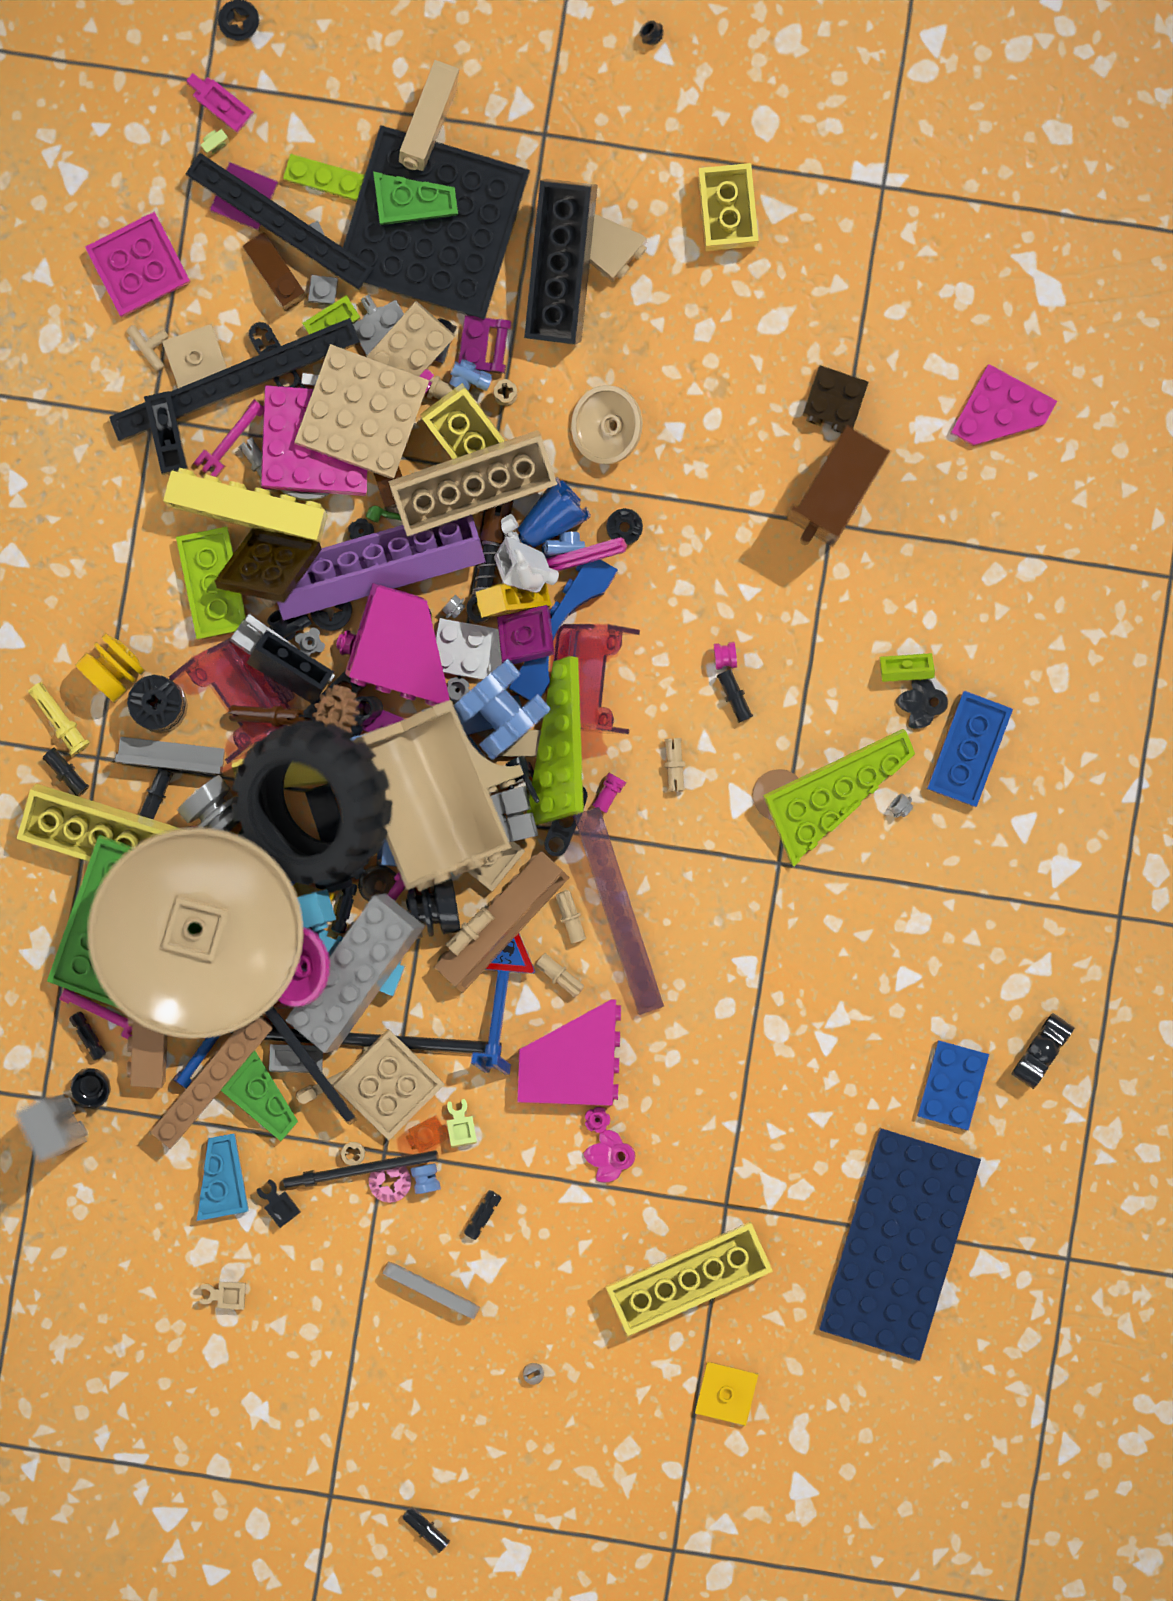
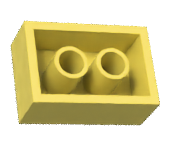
M751 163L699 168L698 177L705 250L712 251L758 246L759 239Z
M463 383L420 414L423 421L452 459L505 441Z

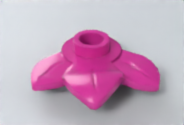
M605 1130L599 1134L600 1143L590 1146L583 1154L590 1164L598 1167L596 1176L598 1182H610L618 1179L622 1170L631 1167L636 1158L634 1149L629 1144L623 1143L618 1133L612 1130ZM620 1151L626 1156L624 1161L618 1159Z

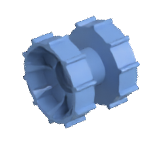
M509 659L498 666L453 705L461 724L479 711L495 729L479 744L492 760L521 737L550 710V707L538 694L524 706L520 707L505 688L521 674Z

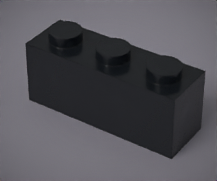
M268 630L265 631L247 661L248 665L313 705L334 673L333 670Z

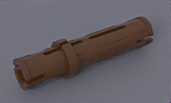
M231 705L228 714H236L235 716H229L232 722L269 723L272 726L280 727L283 724L293 725L299 721H304V717H297V715H304L303 710L284 709L282 706L265 708Z

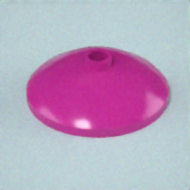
M303 927L302 949L295 973L287 988L278 999V1001L288 1006H305L315 1001L323 992L329 977L330 966L326 947L318 935Z

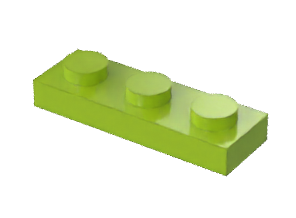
M290 154L283 180L357 201L365 175Z

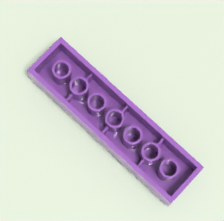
M471 514L407 536L404 525L321 548L322 550L285 603H277L283 620L369 596L373 583L394 589L484 563L486 561L473 516Z

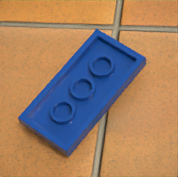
M963 691L927 789L977 807L1013 709Z

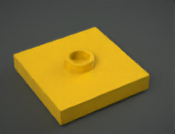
M707 1361L695 1414L746 1426L759 1374Z

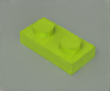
M346 295L302 324L308 334H311L348 318H351L353 323L361 318Z
M932 653L880 657L882 682L935 678Z

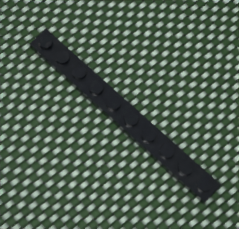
M348 318L170 391L176 418L178 419L324 359L330 344L345 350L360 344L361 342L352 319ZM145 402L109 417L119 442L151 430Z

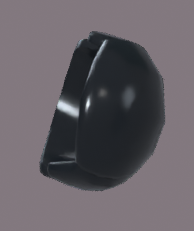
M95 1068L80 1070L73 1077L70 1086L73 1098L82 1107H94L95 1109L101 1107L108 1100L111 1091L110 1080L107 1075Z

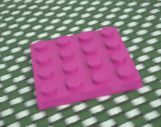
M265 386L261 489L366 496L367 470L294 444L314 389Z

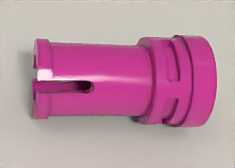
M611 773L607 774V778L603 783L604 787L593 803V806L605 813L608 812L617 793L620 794L627 783Z

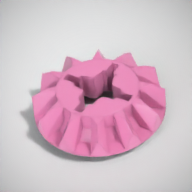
M406 1167L370 1174V1190L377 1199L383 1202L399 1201L406 1196L410 1189L411 1177ZM384 1171L390 1177H401L394 1183L395 1192L389 1186H379L386 1180Z

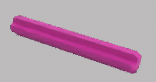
M616 538L546 558L549 568L561 571L624 553L627 544L623 538Z

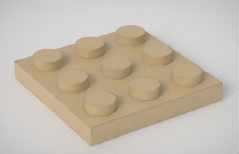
M387 1029L332 1085L390 1140L445 1084L393 1032Z

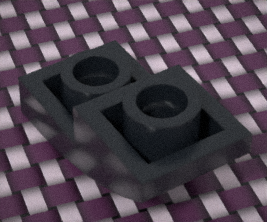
M327 783L306 790L305 794L320 840L324 842L335 841L340 829L341 816L331 785Z

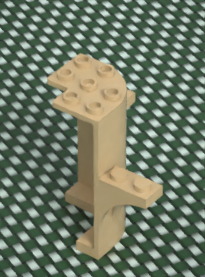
M451 700L432 706L403 721L352 740L355 743L365 742L376 754V757L372 760L379 771L385 769L390 783V788L385 791L386 799L393 800L391 823L383 828L388 831L386 840L407 890L417 886L420 891L434 885L432 880H434L435 884L452 878L451 872L453 876H457L467 872V866L471 870L487 864L485 858H487L488 862L503 857L502 851L511 848L490 793L497 791V785L504 789L516 784L514 779L524 775L521 766H501L487 760L478 753L466 737Z

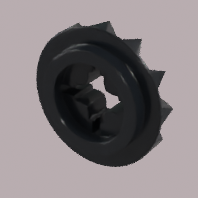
M246 0L229 1L221 8L218 14V26L226 38L236 42L248 40L253 34H256L260 24L257 9ZM234 11L241 18H246L243 21V30L237 24L232 25V22L235 21Z
M351 602L335 605V608H339L342 611L334 613L332 621H330L327 612L320 610L310 613L312 620L318 627L324 630L333 631L341 629L350 620L352 614Z

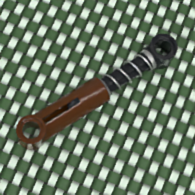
M514 500L503 503L502 507L494 506L485 509L480 541L483 542V554L486 562L477 566L479 574L475 578L477 581L476 588L473 589V594L470 595V600L466 606L469 619L477 624L485 623L491 618H481V616L474 615L472 608L477 604L476 592L493 587V579L496 577L495 568L497 566L494 556L506 535L501 528V519L511 514Z

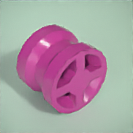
M729 642L723 646L719 643L714 644L716 670H720L724 666L737 668L735 642Z

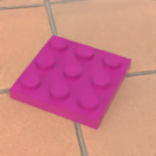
M155 211L85 246L121 318L191 282Z

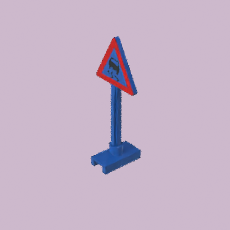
M520 933L514 937L485 969L498 971L489 1041L486 1044L485 1053H472L471 1063L484 1073H490V1069H498L503 1074L510 1075L511 1064L500 1057V1038L509 974L511 972L535 973Z

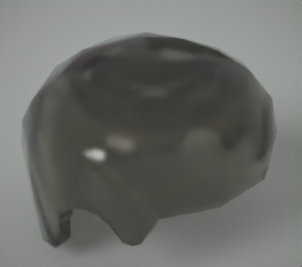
M376 864L366 868L358 881V889L362 898L370 902L375 895L388 894L396 883L394 878L397 874L384 865Z

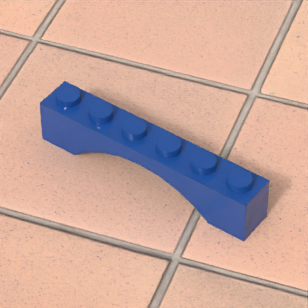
M601 559L577 566L576 570L579 574L574 581L569 579L562 592L566 595L562 602L556 601L550 610L553 640L560 626L573 611L587 601L605 594L618 569ZM549 656L524 662L521 669L518 670L521 674L511 682L509 689L528 701L537 694L542 697L550 683L548 672Z

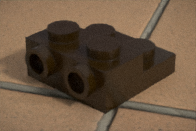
M819 365L802 416L807 417V422L821 426L822 422L832 425L831 429L839 433H843L847 425L854 428L869 382Z

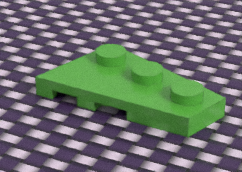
M374 172L380 225L458 215L455 187L419 182L404 177H394Z
M256 1051L250 1055L221 1089L226 1096L280 1141L286 1137L298 1122Z

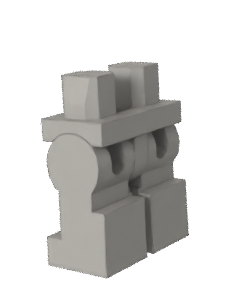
M526 786L490 796L509 842L538 836L533 813H523V811L531 809Z

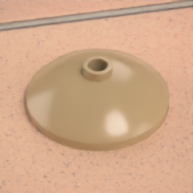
M611 385L598 386L584 394L574 409L571 423L572 436L578 450L587 459L599 464H614L627 458L636 448L643 426L641 410L634 397L626 390ZM615 422H617V429H616V430L614 429V423H615Z

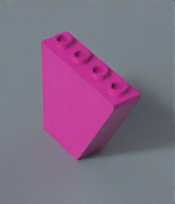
M372 584L345 674L351 677L350 682L361 686H366L367 682L375 684V689L385 693H390L391 689L401 692V697L414 701L416 697L426 699L425 704L431 706L450 700L427 600L423 597L379 584Z
M609 1000L519 1049L518 1102L613 1105V1100H618L619 1084H613L614 1073L619 1074V1058H614L615 1047H620V1031H615V1021H621V1005H616V1000Z

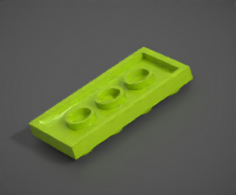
M228 527L176 537L196 639L200 640L234 633L246 618L242 594L217 589L215 579L233 556Z

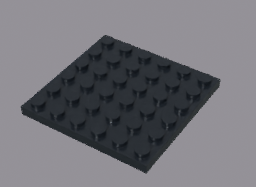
M380 125L343 248L374 268L364 283L365 285L485 320L530 170L439 142H435L424 171L418 169L411 170L399 162L400 149L406 132ZM374 172L394 177H404L419 182L455 187L458 215L380 225Z

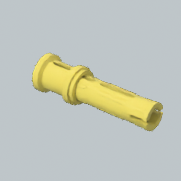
M42 682L37 683L28 691L57 730L55 732L57 738L62 739L69 748L71 757L79 754L90 745L89 740H85L77 730V724L65 716Z

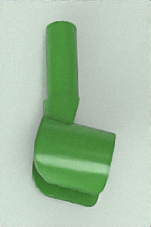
M378 506L370 507L366 514L367 519L376 523L379 522L381 516L402 521L399 513L388 512Z

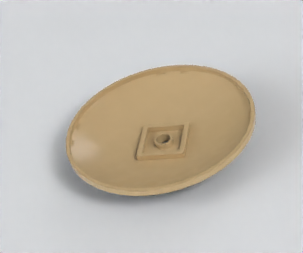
M183 828L168 831L143 841L121 857L102 881L92 904L88 928L89 949L96 975L102 987L112 1001L129 1017L143 1026L166 1035L184 1038H205L235 1031L249 1024L265 1013L280 998L290 983L299 962L303 940V921L298 899L289 879L274 859L252 842L226 831L210 828ZM191 922H199L202 925V930L199 934L192 935L188 933L187 927Z

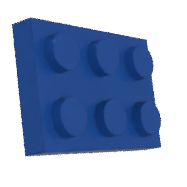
M938 1040L917 1116L969 1130L989 1054Z

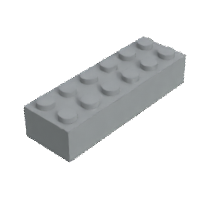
M387 894L373 896L329 958V977L321 995L308 1005L295 1006L286 1021L324 1053L336 1051L425 926Z
M64 1094L44 1098L15 1113L39 1162L61 1155L87 1142L85 1136L88 1135V1132L82 1121L77 1122L73 1114L76 1111L75 1105L71 1098H65Z

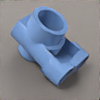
M462 359L461 363L454 362L450 372L452 378L449 383L455 387L463 383L468 391L471 384L487 391L492 378L491 374L482 370H476L474 363Z
M564 532L559 535V541L546 540L545 544H542V553L545 555V558H550L585 548V542L580 541L579 532Z

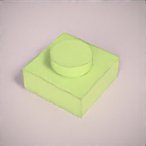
M222 129L218 132L214 130L203 138L204 142L201 146L210 158L230 143Z

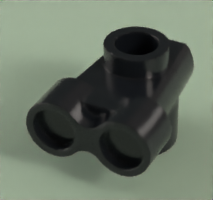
M280 610L272 613L267 620L270 625L269 628L287 641L296 635V631L303 630L312 624L308 614L283 620Z

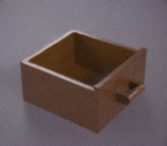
M848 425L846 426L798 507L793 504L786 518L804 529L800 538L801 544L808 545L813 536L834 547L884 464L890 450Z

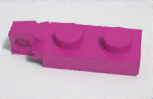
M192 73L186 80L187 84L195 90L193 97L237 134L254 114L250 108L214 79L211 80L207 77L202 81Z

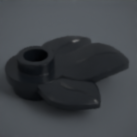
M930 679L912 680L913 689L901 693L896 699V703L901 709L911 713L908 723L909 728L920 729L930 725L935 715H940L947 709L948 698L943 691L935 689ZM937 697L939 700L936 707H932L930 704L931 699Z

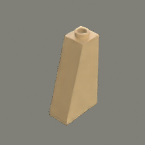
M434 60L400 149L399 162L406 168L424 171L457 93L459 68Z

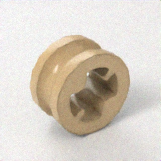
M350 1142L343 1147L341 1157L350 1166L358 1165L364 1160L365 1149L360 1143ZM349 1147L360 1150L361 1154H358L360 1158L357 1161L353 1158L349 1160L346 1157V1154L349 1153L346 1150Z

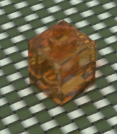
M437 1115L409 1128V1135L406 1136L411 1149H417L419 1153L448 1139ZM426 1127L433 1132V1138L430 1142L425 1143L419 1139L418 1132L421 1128Z

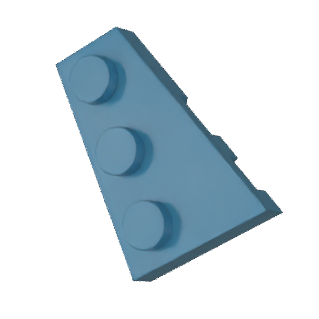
M235 1133L208 1138L197 1221L248 1212L249 1207Z

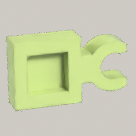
M461 1099L462 1108L458 1111L452 1108L451 1101L447 1104L448 1112L454 1118L453 1120H447L451 1148L477 1143L473 1116L465 1117L464 1115L467 1112V1102L465 1099Z

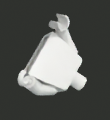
M512 514L502 518L501 528L506 535L494 559L503 583L536 593L541 590L544 583L554 585L558 580V571L549 568L545 555L542 552L520 542L517 532H513L519 526Z

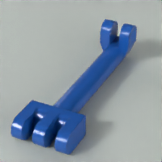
M221 1035L206 1037L182 1072L179 1071L173 1080L187 1089L192 1082L190 1077Z

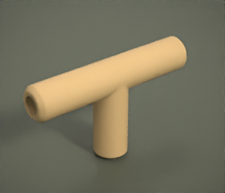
M135 325L130 326L126 332L155 371L158 372L163 369L164 364L153 349L161 344L162 341L168 339L169 336L165 330L162 329L146 341Z

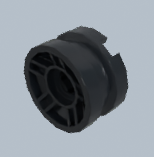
M618 509L608 518L607 534L611 540L623 538L627 545H631L642 534V519L632 509ZM627 522L630 529L627 532H622L620 530L621 523Z

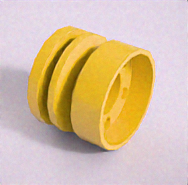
M105 633L101 638L109 647L105 650L96 642L94 646L100 656L96 659L86 653L75 666L115 703L126 692L120 680L124 677L130 682L135 683L136 679L129 671L133 668L142 675L145 670L137 656L120 640Z

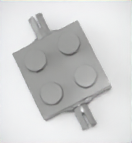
M370 295L365 296L366 299L364 297L360 299L367 314L363 319L354 323V327L360 339V344L367 355L403 316L404 312L397 300L383 307H376Z

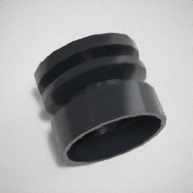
M150 675L141 678L131 688L127 701L129 713L134 721L151 732L165 733L172 731L182 723L187 714L188 703L186 694L178 684L165 676ZM156 696L157 699L162 701V704L157 705V709L150 705V702H153Z
M452 878L437 884L434 883V893H429L428 889L425 888L421 890L422 895H417L415 887L408 889L406 899L407 912L424 926H427L429 937L434 936V924L440 925L444 935L460 931ZM423 932L419 934L417 939L423 938Z

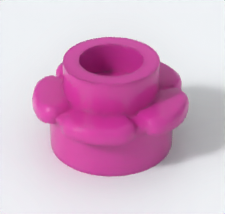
M350 630L338 636L336 647L340 649L341 655H351L357 635L352 634Z
M602 1107L590 1109L585 1114V1126L589 1131L601 1133L610 1124V1116L606 1114V1110ZM597 1117L600 1119L598 1123L595 1122V1118Z

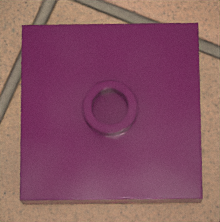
M229 162L227 171L272 200L278 181ZM215 196L210 208L211 212L259 231L261 225Z
M547 605L497 617L502 663L509 659L512 664H517L555 654L550 609Z

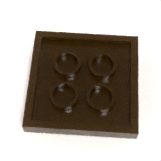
M252 528L215 579L217 589L285 603L322 550L320 542Z

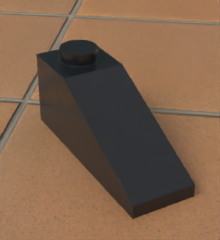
M170 391L144 396L161 474L167 475L171 471L178 472L179 468L189 470Z

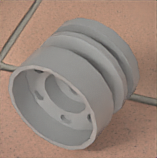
M220 775L199 788L177 809L187 823L200 819L202 822L197 828H210L229 832L239 823V821H234L232 801L237 796L228 801L224 800V797L231 788Z

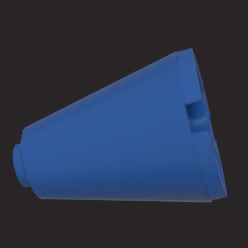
M556 477L558 485L549 487L544 491L518 527L520 532L518 537L527 546L531 545L535 548L545 543L546 540H550L591 517L587 507L584 509L580 508L581 499L563 480L559 481L558 477Z

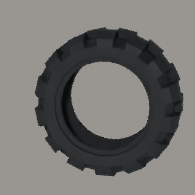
M317 720L299 721L290 726L285 725L256 741L245 753L244 764L238 767L232 790L238 792V797L232 801L234 821H240L244 833L239 836L264 850L285 872L289 881L305 885L312 883L325 885L336 882L367 865L370 857L378 854L386 840L388 831L383 827L389 825L392 818L393 800H387L385 791L390 788V783L385 769L379 771L372 760L376 757V754L365 742L355 743L352 741L353 733L334 724L325 726L324 723ZM292 762L313 768L333 788L341 811L340 829L334 843L320 841L311 837L296 824L290 815L284 797V780Z

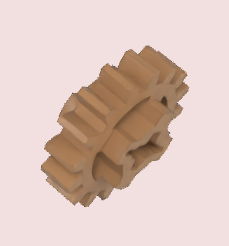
M333 685L332 689L326 688V695H320L321 702L320 704H315L317 712L313 713L312 717L324 723L325 726L334 724L352 733L351 725H356L357 723L354 717L359 715V712L355 709L359 701L354 700L356 694L351 692V689Z

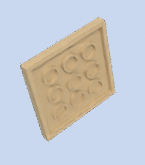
M330 344L294 444L394 480L429 380Z

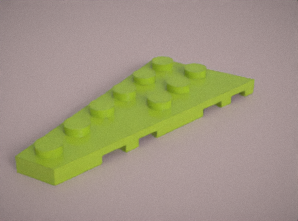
M569 656L553 661L546 700L550 710L543 718L532 781L540 802L535 803L530 794L531 809L527 810V814L533 813L536 825L583 813L578 657Z
M901 729L763 795L792 866L798 864L801 861L800 858L809 850L812 851L818 845L817 842L829 831L832 832L861 805L860 802L870 793L873 794L889 775H893L915 755L906 730Z

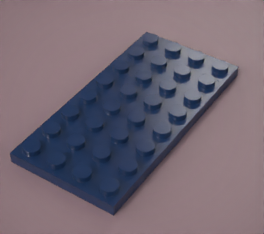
M879 1129L819 1326L820 1331L917 1361L921 1360L979 1169L980 1158L886 1129Z

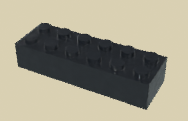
M554 179L540 180L524 338L567 344L582 342L598 187L596 184Z

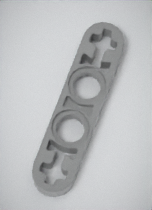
M388 1261L383 1271V1274L469 1318L475 1319L480 1309L473 1302Z

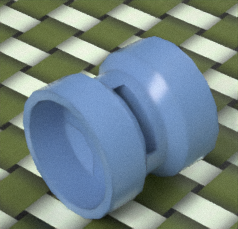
M436 1163L410 1168L411 1175L416 1181L414 1186L415 1194L441 1189L440 1181L436 1179L435 1175L437 1172Z

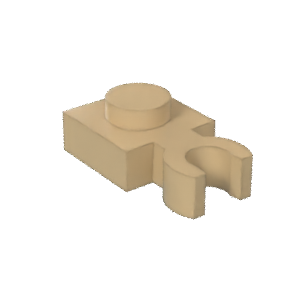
M219 1281V1289H215L210 1284L200 1285V1289L209 1290L210 1297L208 1299H199V1303L210 1304L212 1301H218L217 1308L245 1309L246 1283Z

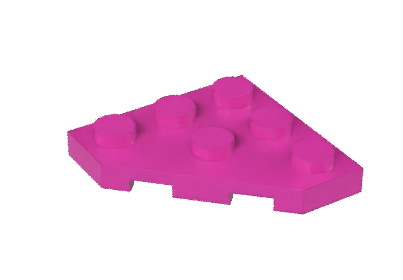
M988 364L950 434L975 446L1031 428H1037L1045 425L1057 401Z

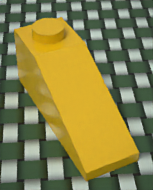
M544 583L541 590L537 593L507 584H500L476 592L477 606L480 610L481 618L515 613L544 605L552 606L547 583Z

